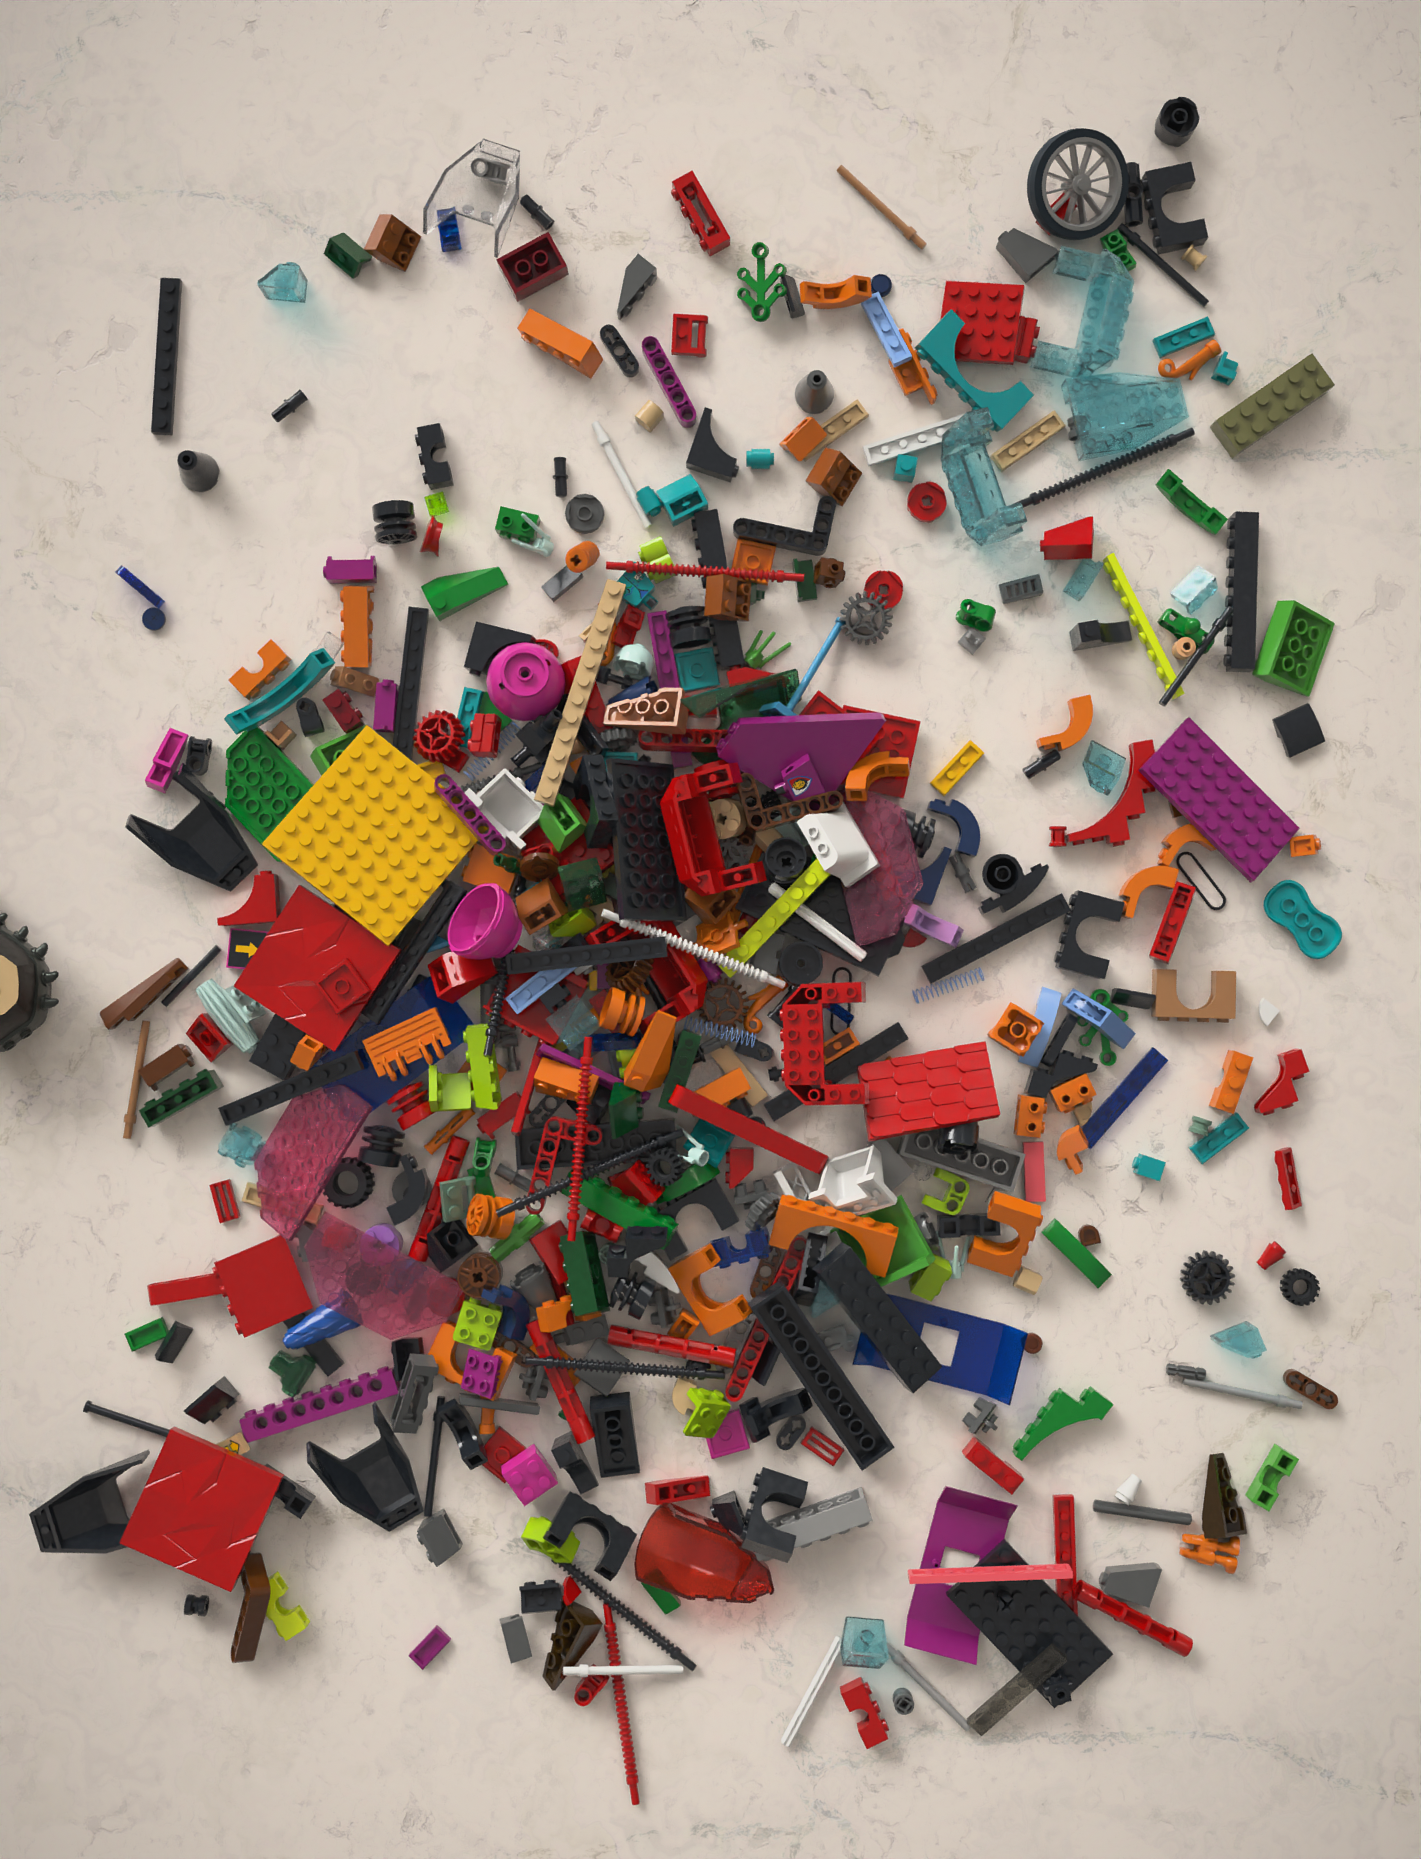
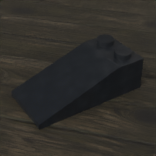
M630 1392L609 1394L607 1397L604 1395L590 1396V1414L593 1431L596 1435L594 1439L601 1478L640 1473Z

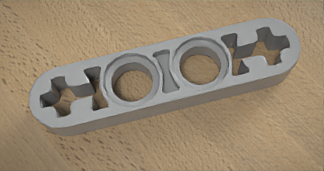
M753 1313L748 1316V1320H751L750 1323L745 1319L739 1322L746 1325V1332L743 1334L737 1333L735 1330L737 1324L733 1325L723 1346H727L730 1341H735L738 1344L734 1365L756 1320V1315ZM715 1365L717 1371H725V1374L730 1373L733 1369L728 1367L721 1369V1366Z

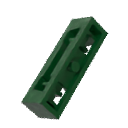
M682 1030L658 1107L675 1113L678 1112L679 1108L668 1103L677 1084L686 1087L702 1035Z

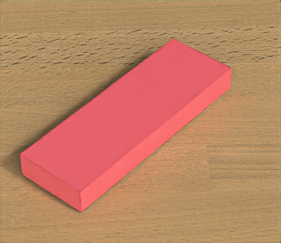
M1043 1141L1023 1142V1153L1026 1154L1023 1161L1025 1201L1044 1202L1046 1201Z

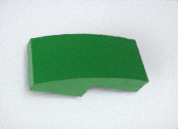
M1118 229L1100 238L1105 254L1118 276L1136 268L1137 263L1127 250V242Z

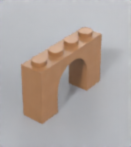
M1152 969V994L1156 996V999L1151 1006V1016L1157 1017V1021H1169L1170 1017H1177V1021L1189 1022V1018H1197V1022H1209V1018H1217V1022L1229 1023V1019H1235L1236 971H1211L1210 997L1205 1005L1193 1010L1185 1007L1177 997V970Z

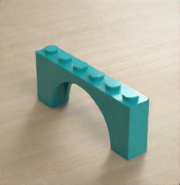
M951 309L915 347L917 355L930 363L931 369L945 379L944 382L948 387L954 388L959 393V398L963 402L968 403L978 417H982L986 421V426L990 430L998 432L1008 424L1034 394L1021 381L1008 390L991 393L978 390L962 377L956 365L954 351L957 336L965 323Z

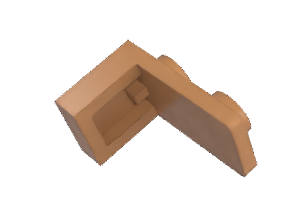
M335 666L330 675V680H332L331 686L347 688L371 697L375 696L376 684L379 682L377 677L344 666Z

